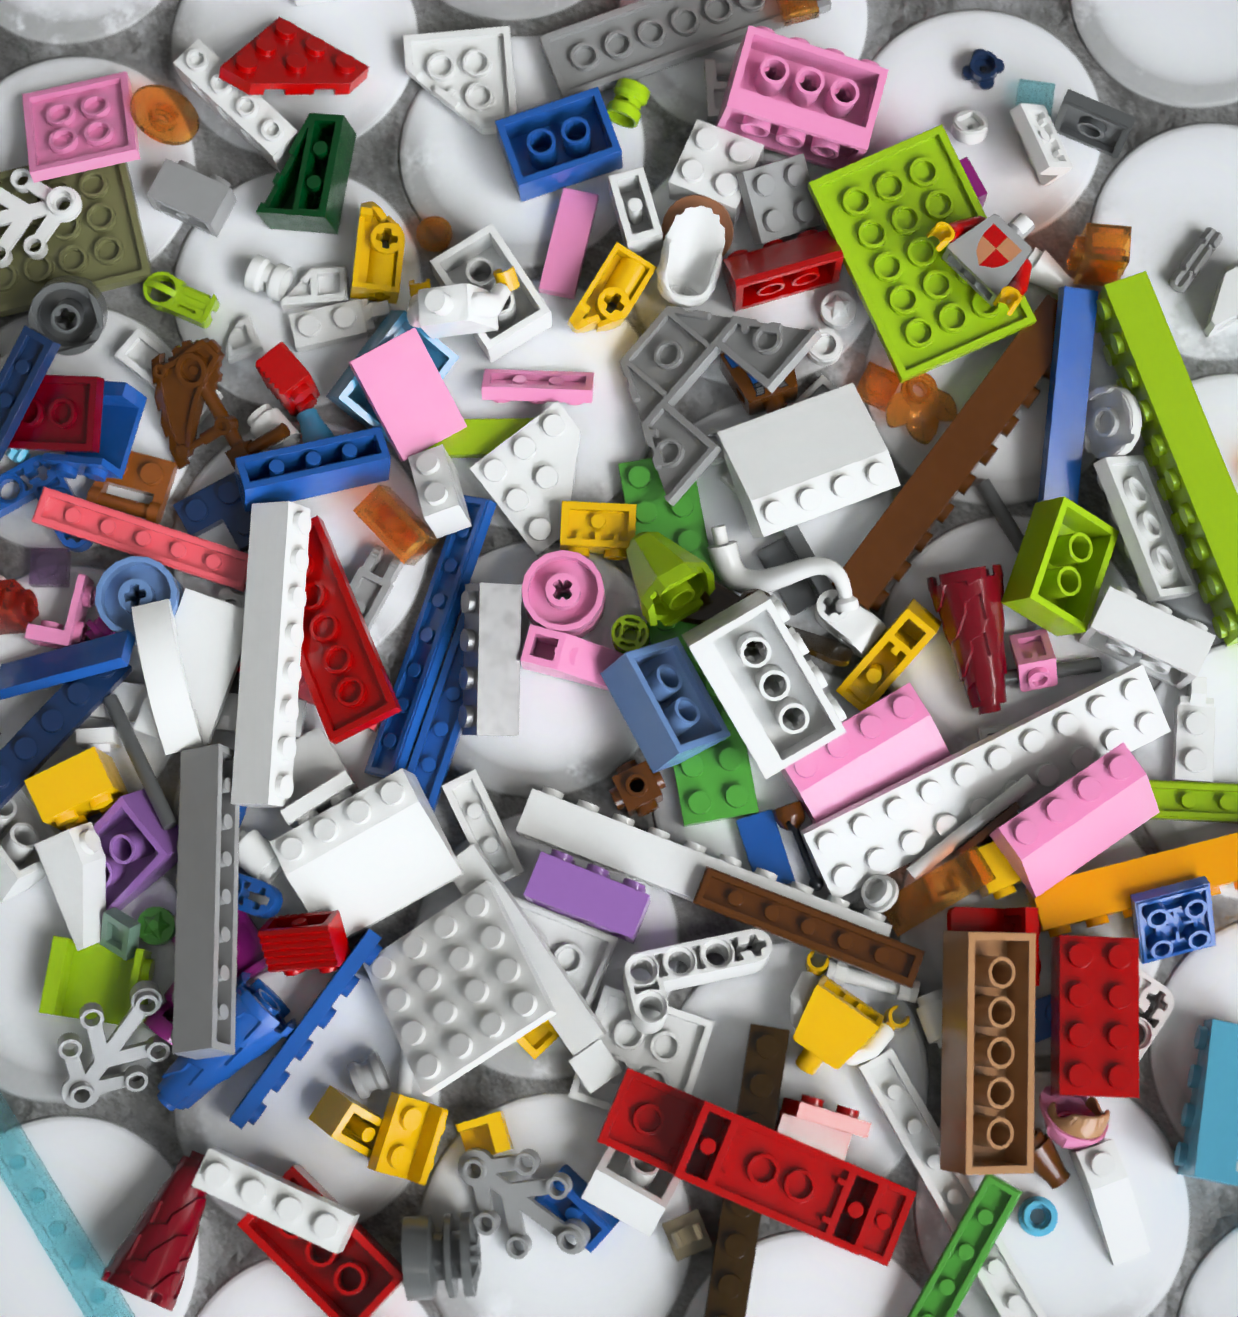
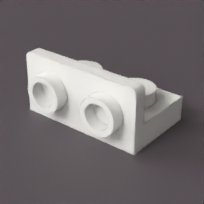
M1020 103L1009 111L1015 122V132L1025 148L1029 162L1034 168L1041 185H1050L1074 168L1045 105Z

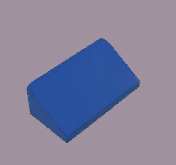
M565 1164L558 1172L566 1173L572 1180V1189L568 1195L560 1200L553 1199L549 1195L536 1196L534 1200L564 1222L573 1218L585 1222L589 1227L591 1235L585 1248L592 1253L620 1220L581 1198L588 1183L569 1165ZM554 1181V1186L557 1190L565 1191L562 1182Z

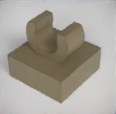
M698 1208L662 1223L677 1262L713 1246Z

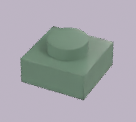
M116 907L104 911L100 944L125 961L134 958L136 948L139 947L141 923Z

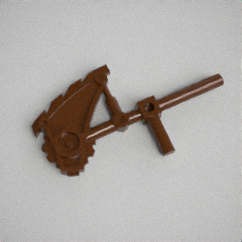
M204 338L195 340V342H192V340L183 341L182 346L176 345L172 350L173 356L168 358V362H165V353L159 354L151 360L153 384H156L155 401L158 412L161 411V426L165 437H169V448L179 470L190 464L188 458L193 455L194 449L202 444L207 445L224 435L231 447L225 454L234 470L235 458L264 452L290 436V430L287 425L281 423L253 441L251 439L247 441L242 439L237 430L239 427L237 418L228 414L216 393L218 389L217 382L222 381L223 373L220 372V367H222V360L225 354L221 351L222 347L214 339ZM204 403H206L215 422L212 427L199 435L200 437L196 439Z

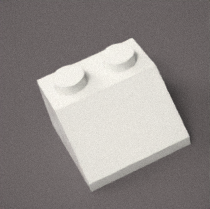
M608 1147L581 1198L650 1237L681 1179L667 1171Z

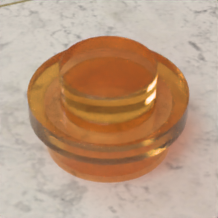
M430 216L420 222L416 230V236L422 248L430 252H439L449 246L452 241L453 232L451 225L446 219L439 216Z

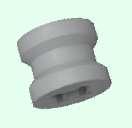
M377 1052L368 1055L367 1060L358 1063L354 1061L347 1064L350 1078L361 1100L370 1097L371 1092L380 1089L384 1091L391 1088L387 1072Z

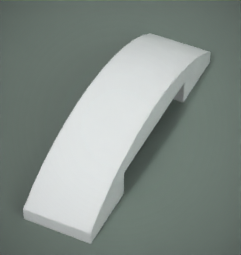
M170 599L131 607L146 688L165 754L169 755L204 746L196 709L193 710L176 637L178 632Z

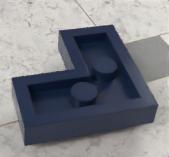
M235 472L173 504L188 534L198 537L225 523L238 549L241 552L249 550L251 511L245 512L235 481Z

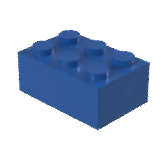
M598 87L495 121L498 140L521 202L623 168L622 150Z

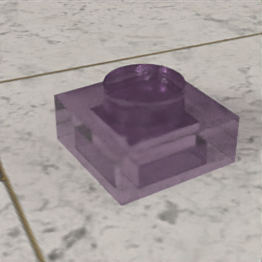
M31 548L29 585L32 587H70L71 551L68 548Z

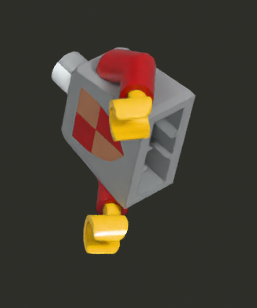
M1018 213L1008 224L997 214H993L987 219L982 216H975L951 223L938 222L926 236L927 238L935 236L939 239L940 243L935 248L938 252L947 246L942 259L991 306H996L1000 302L1004 303L1009 308L1007 315L1011 316L1020 304L1022 297L1027 292L1032 264L1028 257L1032 252V248L1024 239L1035 229L1033 222L1023 213Z

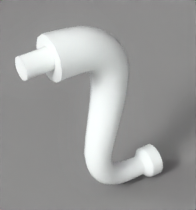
M725 524L711 527L714 544L707 547L709 557L717 576L731 590L742 594L750 589H761L769 593L815 575H825L833 581L839 599L835 603L837 612H848L860 607L858 598L852 595V588L846 571L836 561L825 557H808L767 569L751 570L742 563L737 541L728 540Z

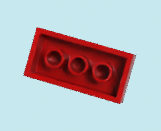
M1059 935L1051 938V1095L1139 1098V938Z
M300 1164L292 1165L282 1176V1178L338 1203ZM247 1213L237 1224L329 1317H371L403 1283L402 1265L358 1222H356L343 1252L338 1254L251 1213Z

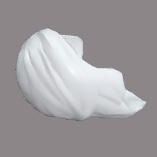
M702 205L696 208H685L684 213L675 216V220L664 238L661 260L656 269L658 277L657 288L660 295L672 305L683 308L700 306L710 298L716 288L717 279L722 268V253L726 240L725 228L720 224V216L713 214L712 208H706Z

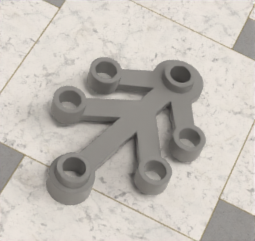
M148 980L140 981L131 988L129 997L132 1007L107 1041L102 1026L104 1022L102 1007L98 1003L89 1002L80 1008V1023L87 1029L94 1056L93 1061L85 1071L80 1058L82 1053L81 1038L75 1033H65L60 1036L57 1042L58 1053L65 1059L69 1076L62 1084L61 1093L64 1102L68 1106L77 1109L87 1108L99 1099L101 1093L125 1087L132 1092L142 1091L148 1085V1075L146 1069L141 1065H132L122 1073L101 1076L108 1067L147 1057L153 1062H161L168 1058L170 1054L169 1043L158 1035L150 1037L145 1042L123 1047L143 1018L157 1012L162 1005L161 990L155 982ZM144 999L153 1000L149 1004H140ZM91 1012L98 1014L95 1019L85 1018ZM67 1043L76 1044V1047L70 1050L63 1048ZM157 1045L164 1046V1048L159 1052H154L151 1050L154 1046ZM135 1075L142 1076L139 1081H130V1078ZM80 1089H85V1090H87V1092L82 1093V1094H76V1093H75L76 1091H78V1090H80Z
M471 1148L460 1157L458 1172L466 1184L473 1186L479 1213L474 1220L478 1233L489 1236L497 1230L501 1223L499 1214L493 1209L491 1188L502 1198L510 1235L506 1242V1251L510 1257L522 1259L532 1248V1240L526 1234L522 1212L556 1237L559 1248L565 1253L577 1254L585 1248L591 1236L589 1227L585 1222L575 1218L564 1222L532 1198L533 1196L549 1195L556 1200L565 1198L572 1189V1180L566 1173L557 1172L548 1178L510 1182L499 1173L516 1170L523 1176H530L539 1168L541 1159L535 1150L524 1149L519 1154L494 1157L488 1150ZM522 1157H528L532 1161L533 1167H526L522 1162ZM471 1164H477L481 1169V1174L474 1172ZM554 1181L562 1182L565 1191L557 1190L554 1186ZM482 1217H488L492 1221L493 1227L486 1226L482 1221ZM566 1234H570L576 1239L575 1245L567 1241L565 1238ZM515 1240L520 1241L524 1245L523 1251L518 1250L514 1246Z

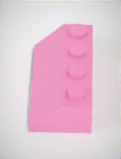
M1123 742L989 835L1035 899L1158 814L1159 809L1146 772Z

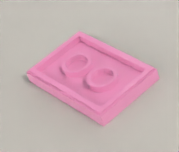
M415 327L348 362L401 462L407 460L409 456L420 453L467 427Z

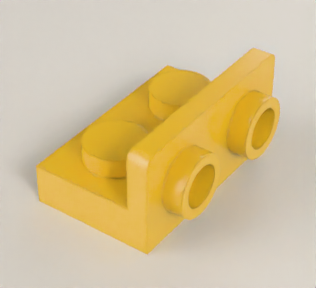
M562 501L560 550L578 552L586 558H589L590 553L604 554V558L608 560H626V549L629 547V543L636 532L637 504Z
M391 1092L367 1168L425 1185L434 1166V1157L441 1135L445 1131L448 1109Z

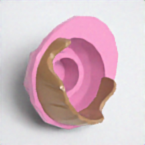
M1051 1085L1046 1086L1039 1095V1107L1045 1120L1047 1135L1061 1148L1079 1151L1104 1139L1109 1127L1110 1111L1107 1109L1103 1112L1096 1098L1051 1095Z

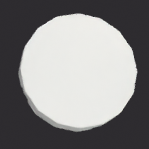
M1117 385L1096 387L1088 393L1083 448L1088 453H1093L1098 459L1125 456L1132 451L1141 432L1142 417L1137 399L1128 389Z

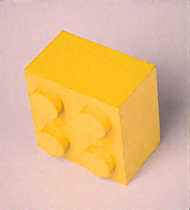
M95 746L24 780L42 821L62 831L88 823L87 818L101 812V815H104L121 796L129 794L113 758Z

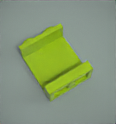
M53 936L39 1013L80 1019V1008L86 1003L95 1002L103 1009L104 1023L119 1025L132 1007L129 997L131 988L140 981H152L155 960L151 959L152 952L136 948L135 957L125 961L99 943L77 951L73 939ZM148 999L142 1000L140 1004H148ZM91 1012L85 1018L95 1019L98 1014Z

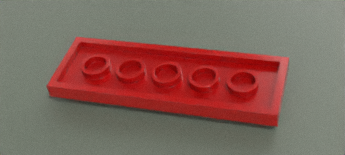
M317 515L311 518V530L309 532V565L306 572V604L303 617L304 640L301 647L300 667L328 739L336 745L402 710L324 521Z

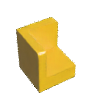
M503 1111L456 1124L457 1132L461 1134L465 1152L471 1148H482L495 1155L514 1149Z

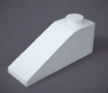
M88 822L34 844L77 951L100 942L103 912L106 911V856L92 822Z
M1104 1138L1102 1141L1086 1149L1070 1151V1157L1112 1264L1117 1265L1151 1252L1129 1177L1114 1139Z

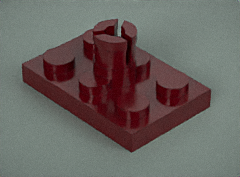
M45 375L7 450L99 453L104 378L98 376Z

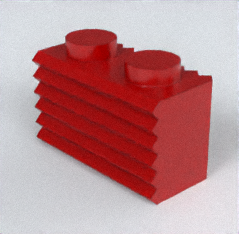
M283 342L278 343L256 361L255 367L266 387L270 389L271 393L275 395L276 399L288 410L291 416H296L316 405L320 393L312 376Z
M339 910L274 916L269 918L258 931L257 937L260 938L259 944L262 945L266 965H268V972H283L285 976H294L307 969H318L320 973H330L339 969L351 953Z

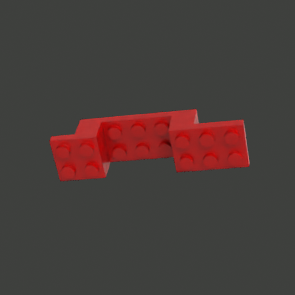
M628 1067L596 1140L667 1171L673 1176L887 1267L917 1193Z

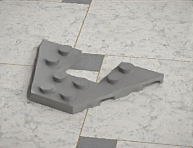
M667 305L619 362L623 374L628 380V389L632 401L636 404L641 419L640 425L646 443L651 449L652 461L655 469L658 470L666 494L664 497L668 503L674 506L722 451L717 444L673 408L721 352L773 393L822 337L816 329L804 330L785 327L781 323L775 322L766 324L760 323L756 319L732 316L731 318L712 315L706 311L695 310L691 312L685 311L681 307Z

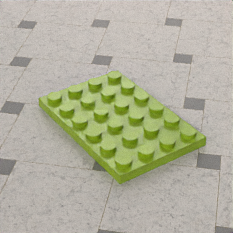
M942 124L808 182L807 188L829 234L842 249L844 266L900 384L1036 323L1037 320L1025 295L1011 316L1007 315L1009 308L1006 304L1000 302L996 306H991L942 259L947 246L938 252L935 248L940 243L939 239L935 236H930L929 238L926 236L941 221L951 223L975 216H982L987 219Z

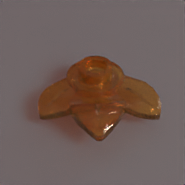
M923 373L901 384V391L889 399L885 414L886 422L890 428L906 425V429L913 439L923 445H927L936 435L939 421H953L957 416V408L951 395L937 389L933 377ZM913 386H918L922 389V397L917 396L913 392Z

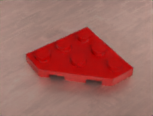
M279 17L220 66L219 78L248 95H264V89H283L285 95H313L314 89H333L334 95H349L367 78L369 66L299 28L292 22Z

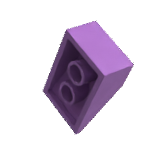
M144 789L121 796L93 826L100 838L101 847L106 856V910L113 907L122 910L178 862L177 841L179 826L176 825L172 829L163 830Z

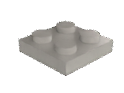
M804 153L736 173L754 245L764 244L822 225L819 211L807 188L808 182L811 180Z

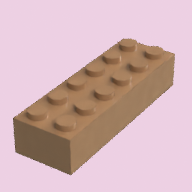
M943 931L941 1170L963 1175L1034 1173L1036 933Z

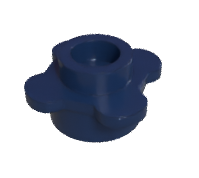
M977 49L973 52L969 65L963 67L962 76L966 80L977 82L981 89L989 90L994 86V79L997 74L1003 72L1004 62L990 51ZM985 67L986 71L981 72L980 68Z

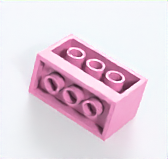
M749 25L734 57L716 126L763 144L764 149L791 157L804 153L806 162L836 171L861 160L867 152L888 69L879 67L872 60H857L847 57L837 49H822L810 45L803 38H788L775 34L768 27H753Z

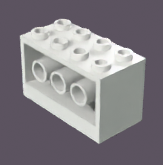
M759 589L682 634V637L765 779L846 733L847 731L841 721L847 717L836 698L834 699L830 692L825 694L822 690L828 684L817 665L815 666L811 659L806 662L803 657L809 651L799 633H796L793 627L787 629L784 622L788 621L790 617L780 600L774 594L768 597ZM749 642H758L753 650H745ZM773 674L775 676L774 680L767 684L765 682L766 678ZM793 708V712L787 716L784 715L787 709Z

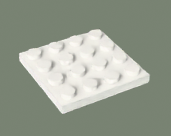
M488 881L483 882L381 950L370 966L363 963L421 1093L429 1097L557 1014L494 885Z

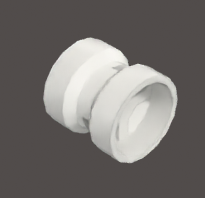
M257 254L253 257L247 268L244 286L246 289L254 292L265 291L269 298L281 301L290 287L293 269L284 264L275 266L270 262L269 258Z

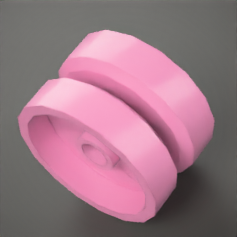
M567 550L546 553L534 561L524 575L522 597L527 617L533 625L582 638L593 631L603 617L606 598L601 573L591 560L580 553ZM562 593H568L571 596L567 600L563 596L558 600V596Z

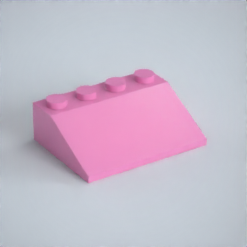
M909 682L844 721L842 724L847 731L846 733L782 769L780 772L797 799L801 801L811 822L815 824L951 756L930 713Z

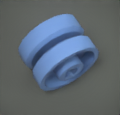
M130 556L116 561L103 572L96 586L95 605L99 617L114 633L129 630L136 638L131 607L139 606V602L140 605L170 599L175 618L184 589L162 563L149 557Z

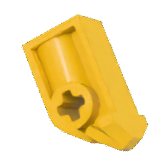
M371 201L361 203L350 298H369V301L376 302L388 300V303L397 304L405 245L404 232L397 222L390 216H386L380 206ZM382 240L389 241V248L382 247Z
M616 242L575 308L567 325L574 333H584L594 329L596 332L619 327L625 321L657 267ZM610 302H614L617 305L612 313L606 311L607 305Z

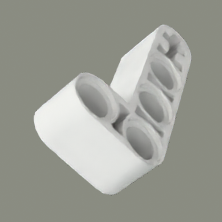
M748 929L642 951L631 955L626 961L622 980L634 1027L642 1033L653 1034L664 1026L669 1010L666 992L761 971L766 966L772 950V941L769 935L759 929ZM747 946H752L754 952L760 951L759 956H754L750 950L746 951ZM718 953L724 957L725 963L713 965L707 960L706 955ZM672 961H681L687 965L688 970L684 973H676L670 969L668 964ZM637 968H642L649 972L651 978L646 981H638L632 977L631 972ZM645 1005H652L659 1010L660 1015L656 1018H647L641 1014L639 1009Z

